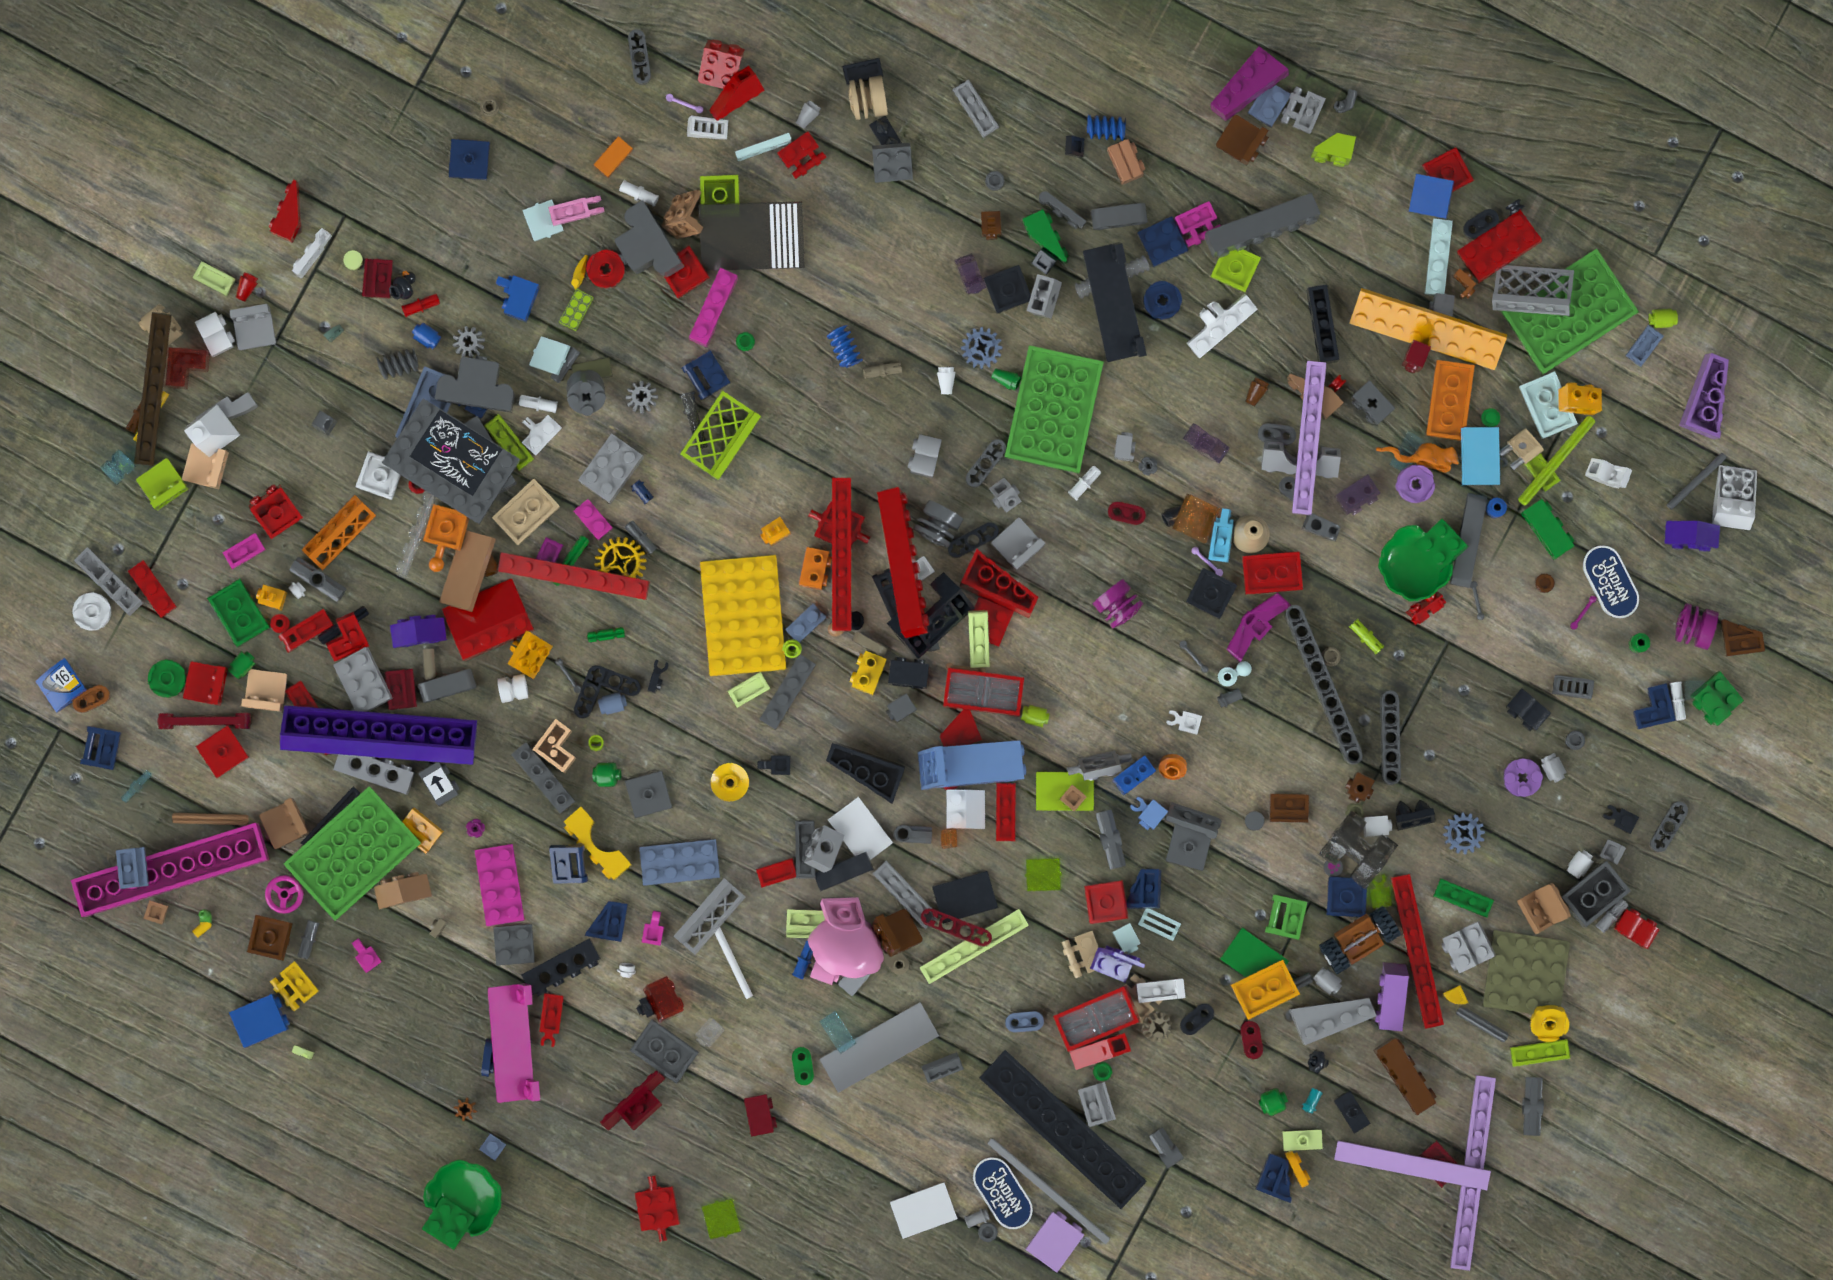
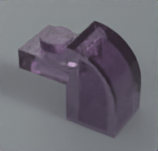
M972 253L954 260L968 295L979 293L982 289L986 288Z
M1194 423L1183 437V440L1190 444L1195 451L1219 464L1230 449L1217 437L1209 435Z

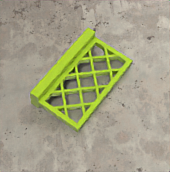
M721 391L680 455L710 474L716 480H719L761 416L726 392ZM723 396L730 400L731 409H720L719 402ZM743 409L748 414L744 420L736 421L734 410ZM732 411L734 422L723 424L721 413ZM719 413L721 424L710 426L709 417L711 414ZM734 424L735 434L726 437L724 426ZM721 427L723 438L713 440L711 428ZM708 429L710 440L699 442L698 433L700 430ZM724 440L725 449L723 452L715 453L713 442ZM711 442L713 454L702 456L700 444ZM690 446H698V457H691L686 454ZM713 456L715 464L711 470L704 466L703 457Z

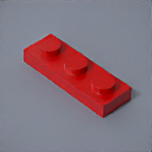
M144 560L128 570L160 618H163L177 608Z

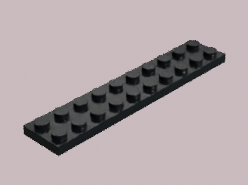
M1006 1050L979 1077L1120 1209L1147 1182Z

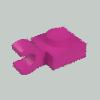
M653 911L651 924L645 923L642 943L661 946L664 926H659L661 912Z
M359 938L352 942V945L359 953L355 958L365 973L382 962L372 946L366 949Z

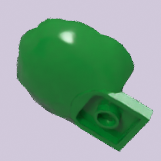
M1443 518L1427 533L1417 525H1407L1397 530L1392 539L1385 544L1381 552L1378 568L1384 577L1385 584L1393 593L1402 596L1410 602L1428 599L1449 582L1453 573L1452 562L1469 546Z
M456 1160L442 1166L424 1189L423 1199L425 1207L431 1208L433 1212L422 1227V1230L455 1250L466 1232L471 1237L482 1235L490 1229L495 1216L501 1208V1186L492 1178L487 1169L478 1164Z

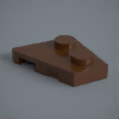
M1725 619L1721 620L1726 657L1765 652L1763 632L1729 622Z

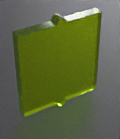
M1060 858L1026 860L1025 877L1027 878V891L1061 890L1060 876H1062V873L1060 872Z
M733 1198L721 1202L715 1201L713 1204L702 1206L710 1240L722 1236L726 1238L730 1234L741 1232Z

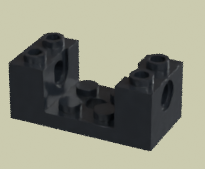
M944 572L930 584L932 589L940 596V600L925 612L929 619L928 633L905 638L901 633L898 613L887 622V625L917 659L968 615V611L975 609L963 591Z

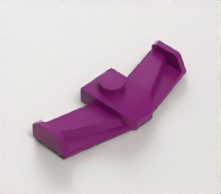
M1277 592L1251 611H1247L1241 618V623L1230 641L1227 651L1241 662L1253 638L1255 637L1260 641L1272 628L1268 621L1286 610L1291 604Z

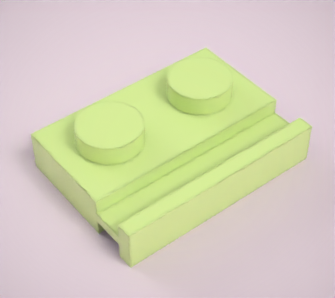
M787 909L786 937L809 938L812 931L825 920L823 911Z

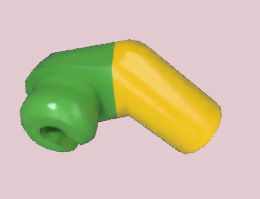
M206 909L200 910L198 914L200 916V925L192 930L197 938L212 926L211 912Z

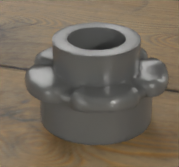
M1144 457L1142 462L1139 463V470L1146 476L1154 474L1157 471V461L1154 458Z

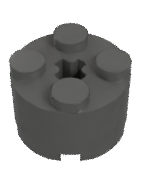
M580 370L569 377L566 386L567 401L574 411L589 416L604 405L606 399L605 386L602 377L592 370L583 372Z

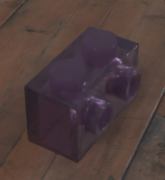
M1367 474L1338 493L1335 499L1347 516L1349 514L1355 516L1363 510L1361 508L1363 505L1368 503L1370 506L1379 500L1377 496L1381 493Z

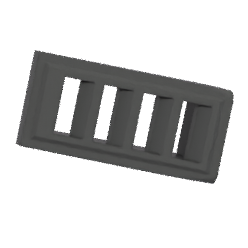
M1555 675L1552 694L1591 700L1594 680ZM1560 680H1564L1563 691H1559ZM1568 681L1572 682L1570 692H1567ZM1576 682L1579 683L1578 693H1575ZM1584 684H1587L1586 694H1583Z

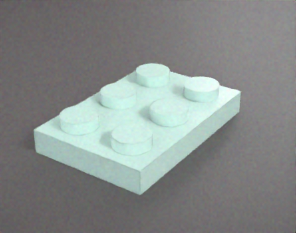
M1556 372L1519 386L1541 439L1578 424L1573 413L1559 411L1558 389L1562 386Z

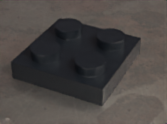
M1019 265L983 278L996 314L1029 303L1031 294Z
M1203 568L1186 603L1220 620L1237 585Z

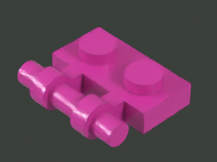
M1209 201L1174 218L1182 235L1189 232L1191 234V238L1185 240L1188 247L1194 244H1201V241L1205 240L1206 231L1221 226L1219 224L1213 227L1211 223L1217 220V216ZM1205 225L1207 230L1197 234L1195 229Z

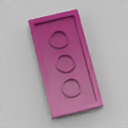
M513 844L475 850L486 926L524 921Z

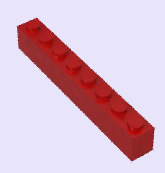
M899 487L877 492L901 633L905 638L928 633L929 619L927 614L924 613L926 602L925 598L921 596L923 584L921 579H918L920 567L918 562H915L917 550L915 544L912 545L914 533L912 527H909L908 522L911 521L909 510H906V504H908L907 495Z

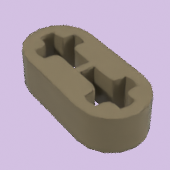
M858 632L852 638V641L878 656L884 657L888 650Z

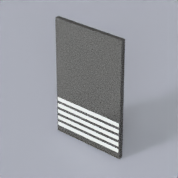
M802 201L699 204V222L703 227L700 233V257L706 271H716L720 268L724 270L805 268Z

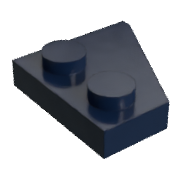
M1269 1153L1255 1189L1291 1203L1288 1160Z

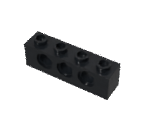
M1327 284L1308 287L1306 293L1318 362H1325L1326 364L1337 363L1340 359Z
M591 938L521 974L526 984L531 985L532 995L537 994V996L548 992L547 988L551 985L557 987L565 983L564 979L571 976V978L582 974L581 969L585 967L591 969L599 965L598 960L601 957ZM577 954H582L585 958L584 963L581 965H577L574 962V957ZM560 963L567 965V972L564 974H560L557 971V966ZM543 972L550 974V981L548 983H543L540 980V975Z

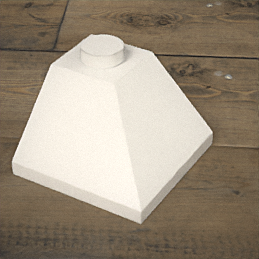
M215 405L191 422L184 430L194 445L208 457L217 452L218 448L222 449L240 436L218 405Z

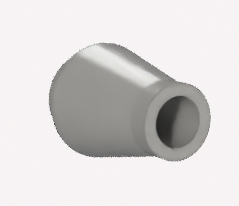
M808 100L807 103H804L795 123L805 129L820 114L821 108Z

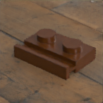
M1270 794V822L1309 823V795Z

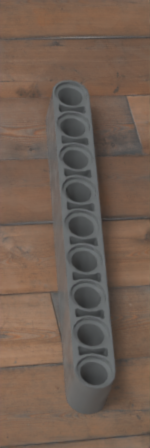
M1291 605L1285 611V619L1346 763L1355 765L1362 760V751L1305 614L1300 606ZM1291 609H1296L1299 612L1297 619L1290 618L1289 611ZM1304 627L1307 632L1306 636H1298L1297 628ZM1307 644L1314 648V652L1311 655L1304 652V646ZM1313 662H1318L1321 665L1320 672H1314L1311 669ZM1320 680H1326L1328 682L1329 686L1327 690H1322L1319 688L1318 684ZM1327 698L1335 699L1336 706L1334 708H1329L1326 705ZM1336 715L1343 718L1341 726H1337L1333 721ZM1343 733H1348L1351 737L1350 742L1347 744L1341 741ZM1350 751L1357 752L1358 759L1356 761H1351L1348 758Z

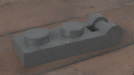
M1046 191L1040 193L1039 203L1041 205L1050 206L1056 216L1060 218L1062 216L1069 220L1067 223L1071 227L1082 230L1086 220Z
M1171 802L1166 821L1204 833L1212 839L1217 837L1218 829L1222 823L1215 816Z

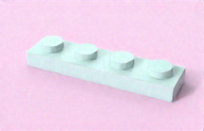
M1433 219L1425 295L1445 294L1453 222L1451 220Z

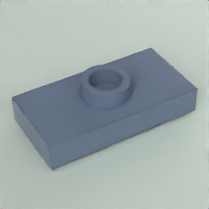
M1648 325L1625 356L1641 367L1664 336Z

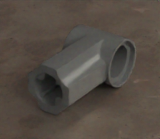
M900 825L895 828L893 835L895 840L901 843L931 844L932 827ZM901 828L908 832L905 839L898 837L897 833Z
M1163 1127L1149 1135L1167 1169L1184 1159Z

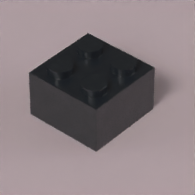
M895 657V660L890 662L888 685L926 689L929 664H925L926 660L914 659V662H906V658Z

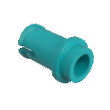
M1312 1088L1306 1102L1302 1103V1109L1313 1114L1317 1110L1315 1108L1323 1093Z

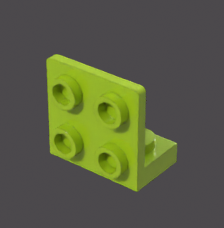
M167 458L136 479L151 501L150 504L157 511L189 490Z

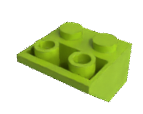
M1336 133L1316 146L1311 154V158H1315L1314 161L1319 163L1329 161L1333 162L1335 166L1344 167L1351 161L1356 137Z

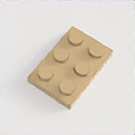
M533 479L492 518L519 546L555 513L560 506Z

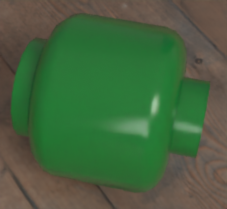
M599 762L596 767H593V782H596L599 787H614L617 785L618 780H621V769H618L614 762Z
M1278 1088L1263 1092L1260 1096L1261 1099L1258 1100L1263 1113H1267L1269 1116L1285 1111L1286 1102H1289L1285 1092H1280Z

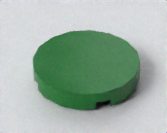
M165 659L151 667L147 680L151 690L156 695L171 698L183 691L187 677L185 670L179 663Z

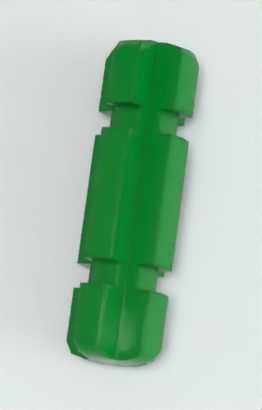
M623 627L616 628V630L606 629L596 633L595 631L587 633L588 642L590 643L597 642V640L605 641L615 639V637L617 639L625 637Z

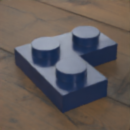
M1667 683L1647 688L1651 707L1633 711L1637 730L1676 721Z

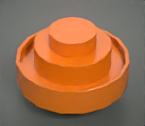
M1167 754L1161 758L1159 772L1163 777L1177 780L1186 774L1187 762L1183 757L1177 754Z

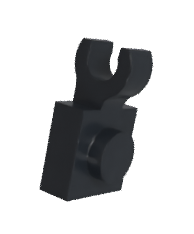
M657 659L654 662V670L647 690L655 694L657 690L661 689L663 679H660L661 674L666 672L669 664L666 662L664 668H658L659 660Z
M771 756V761H758L757 769H771V775H790L791 756Z
M647 997L639 1000L640 1004L636 1008L639 1015L642 1014L643 1016L646 1014L648 1018L655 1014Z

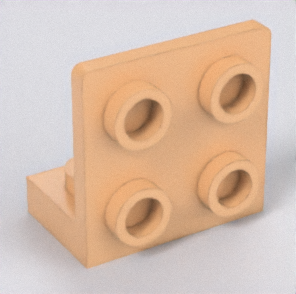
M192 443L182 480L219 490L229 452L218 448L217 452L208 457Z
M251 669L248 673L245 699L242 698L241 706L283 712L287 674Z

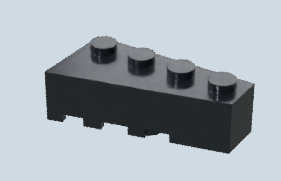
M835 741L832 742L826 759L828 763L893 804L906 766Z

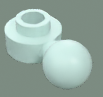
M1246 661L1238 663L1236 669L1224 667L1218 673V680L1223 686H1232L1236 682L1237 676H1248L1251 673L1252 667ZM1226 673L1231 675V679L1228 681L1224 679Z

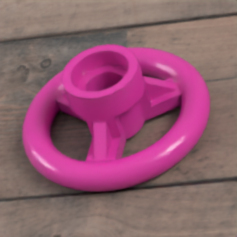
M280 875L273 878L265 890V899L268 906L275 912L282 914L295 911L301 905L304 895L300 882L289 875ZM289 881L295 886L292 888H280L276 883ZM271 890L278 893L280 907L273 903ZM283 891L288 892V896L286 898L282 897ZM298 892L296 902L286 908L287 902L293 898V893Z

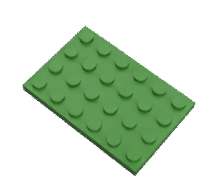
M1597 249L1564 269L1574 270L1569 316L1500 311L1542 375L1639 312ZM1561 276L1558 280L1564 284L1569 280V276ZM1553 281L1547 287L1553 292L1559 286ZM1544 289L1536 293L1539 297L1548 295ZM1563 290L1555 295L1557 298L1567 299V294Z
M1029 345L1005 458L1079 474L1104 361Z
M369 786L292 855L284 865L336 921L415 850L421 842Z

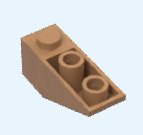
M1289 374L1287 377L1289 380L1287 382L1294 391L1297 389L1302 394L1300 397L1303 400L1305 379ZM1325 386L1321 418L1323 417L1324 420L1344 403L1331 388Z

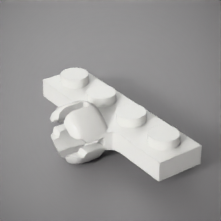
M1246 294L1242 295L1225 310L1217 302L1208 304L1209 310L1202 309L1200 317L1205 322V327L1187 342L1198 358L1205 355L1258 310Z

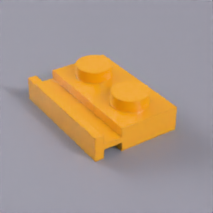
M412 808L402 821L419 839L421 844L418 848L425 854L429 852L444 832L416 808Z

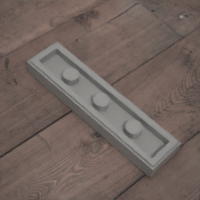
M886 860L872 874L926 929L928 926L924 925L921 921V914L925 909L932 908ZM932 912L924 915L928 923L930 920L935 921L937 919L933 917Z

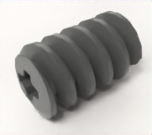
M414 347L411 354L405 349L404 356L398 351L397 357L390 353L389 360L385 355H383V361H380L377 357L380 373L385 380L388 379V374L395 378L396 371L402 376L403 369L407 374H410L411 367L415 372L418 371L419 364Z

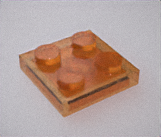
M1186 494L1172 529L1206 544L1220 508L1191 494Z

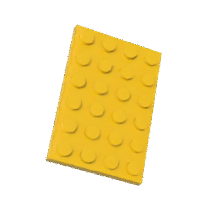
M776 555L700 562L710 677L786 670L785 653L782 650L784 637Z

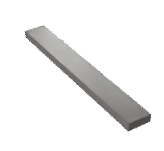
M991 1138L987 1144L1104 1244H1107L1110 1240L1109 1236L995 1139Z

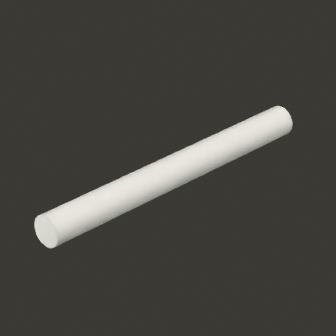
M719 927L715 932L717 940L745 998L748 999L753 994Z

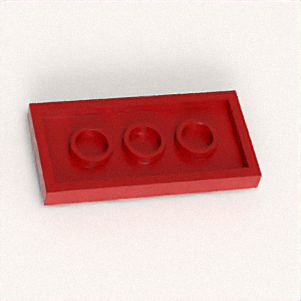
M1519 210L1459 249L1457 254L1479 283L1540 244L1542 238L1523 212Z

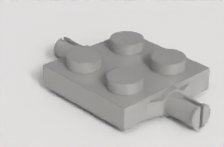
M1113 750L1079 758L1077 766L1067 767L1068 775L1080 773L1083 775L1084 780H1096L1105 775L1114 776L1118 772H1122L1121 763L1132 761L1131 753L1118 755Z

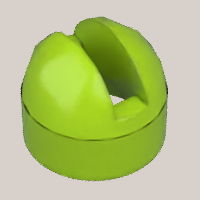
M599 735L591 736L588 741L589 748L596 752L600 751L604 746L603 738ZM592 744H601V746H591V745H592Z

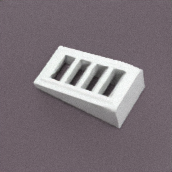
M690 116L688 118L687 137L727 139L728 120L720 119L716 121L715 118ZM695 123H698L697 131H694ZM703 123H706L705 132H702ZM710 124H713V133H710ZM718 124H721V134H717Z

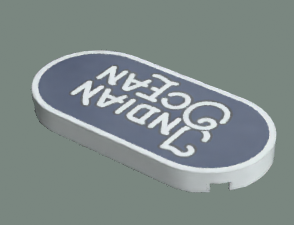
M1608 546L1592 548L1584 558L1583 571L1602 609L1606 614L1621 619L1630 616L1638 607L1639 594L1619 554Z
M986 1158L980 1161L974 1170L973 1181L996 1220L1008 1229H1018L1025 1226L1032 1216V1203L1009 1166L998 1158Z

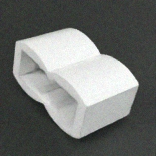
M214 312L195 322L212 357L234 347L232 343L235 340L230 331L226 332L224 328L226 322L222 314L218 315Z

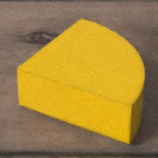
M1460 985L1442 993L1451 1003H1468Z

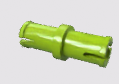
M1356 619L1349 626L1361 638L1360 641L1365 643L1375 655L1384 647L1373 635V632L1369 631L1359 619Z

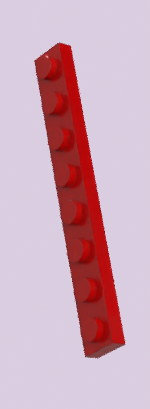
M832 478V631H851V478Z
M504 552L500 554L498 566L499 572L647 600L650 584L649 580Z
M1407 874L1391 878L1424 1029L1444 1025L1411 876Z

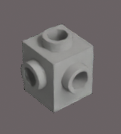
M1005 478L989 488L994 496L992 499L993 503L998 509L1002 507L1006 513L1022 502L1018 496L1020 492L1014 484L1010 485Z

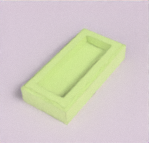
M202 261L193 276V279L228 296L236 281L235 278Z
M759 672L728 690V693L738 708L768 691L770 687L762 673Z

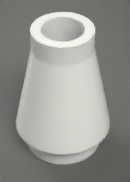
M938 367L937 376L941 394H952L956 373L954 372V367Z

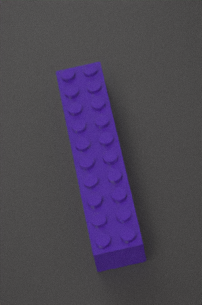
M284 706L280 731V750L473 765L477 737V720Z

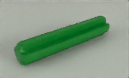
M583 535L580 536L561 564L573 566L588 545L589 539ZM552 582L556 586H559L561 584Z

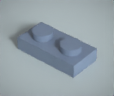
M812 604L785 630L794 640L801 642L826 617Z

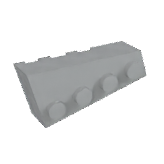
M1369 998L1289 1009L1303 1045L1310 1044L1376 1017Z

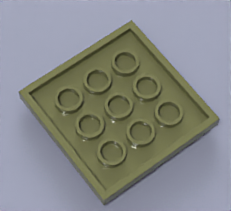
M1493 930L1491 946L1496 956L1490 958L1488 962L1482 1006L1533 1014L1538 1006L1555 1005L1561 1007L1570 942Z

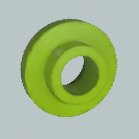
M790 639L783 644L782 650L785 656L795 658L800 655L802 646L797 640ZM795 646V649L790 650L789 647Z

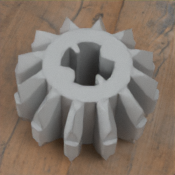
M467 326L464 327V333L460 329L457 330L460 337L454 335L453 338L458 342L452 344L453 347H459L455 352L457 354L462 352V357H466L467 353H469V357L473 358V352L479 356L480 353L477 349L484 350L485 348L479 344L485 342L484 338H479L482 332L478 331L475 333V327H472L469 332ZM471 338L473 345L469 344V347H467L464 341Z
M640 381V387L633 383L632 385L635 389H627L632 395L625 396L627 400H631L627 403L628 407L634 405V412L640 407L641 414L644 413V408L646 407L647 411L650 412L651 408L649 405H657L652 399H658V395H651L656 392V388L649 390L651 387L649 382L645 387L643 381ZM640 393H644L645 396L647 395L643 402H640L639 398L637 399Z

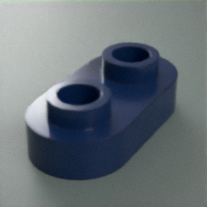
M486 1038L481 1069V1076L489 1077L490 1073H494L492 1038Z

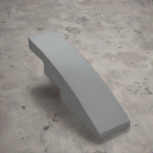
M88 547L74 560L129 616L144 603Z

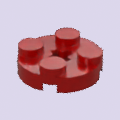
M601 250L593 254L587 262L586 270L588 277L599 288H613L624 277V263L614 251ZM608 264L611 271L603 274L600 268Z

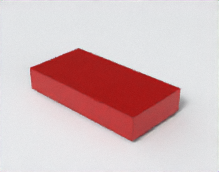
M793 858L756 869L761 888L796 877V867Z

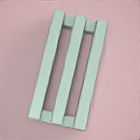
M1145 909L1138 925L1173 941L1181 923L1151 909ZM1150 913L1175 925V928L1173 929L1148 917L1147 914ZM1147 920L1172 932V935L1170 936L1143 922Z

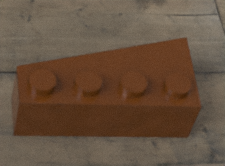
M1392 1037L1373 1051L1414 1114L1419 1115L1436 1104L1435 1098L1437 1096L1431 1088L1428 1089L1424 1083L1426 1079L1420 1071H1416L1415 1063L1410 1055H1406L1403 1050L1405 1047L1401 1041Z

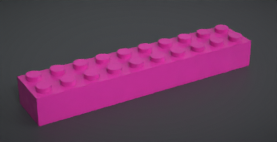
M253 823L147 856L149 886L120 889L118 866L72 879L71 883L81 917H88L266 862L270 859L259 823Z

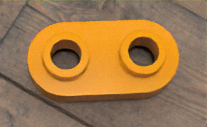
M1292 1150L1285 1153L1301 1188L1308 1186V1181L1311 1179L1306 1169L1302 1171L1299 1165L1302 1161L1298 1153H1293Z

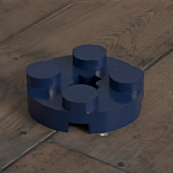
M1158 281L1146 290L1143 299L1144 307L1152 318L1166 320L1172 318L1179 311L1182 296L1179 289L1167 281ZM1161 295H1163L1164 298H1168V301L1165 302V305H1162L1161 303L1157 302V300L1160 299Z

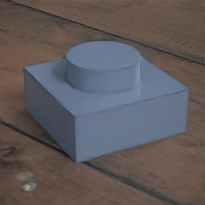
M490 1134L479 1150L493 1160H496L507 1144L493 1134Z

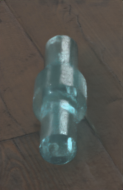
M146 770L137 781L134 780L130 784V788L121 799L127 803L136 792H140L143 788L142 785L152 774Z

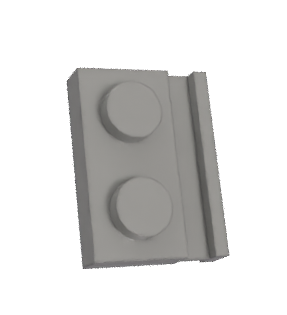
M1105 1082L1078 1090L1088 1127L1116 1119Z

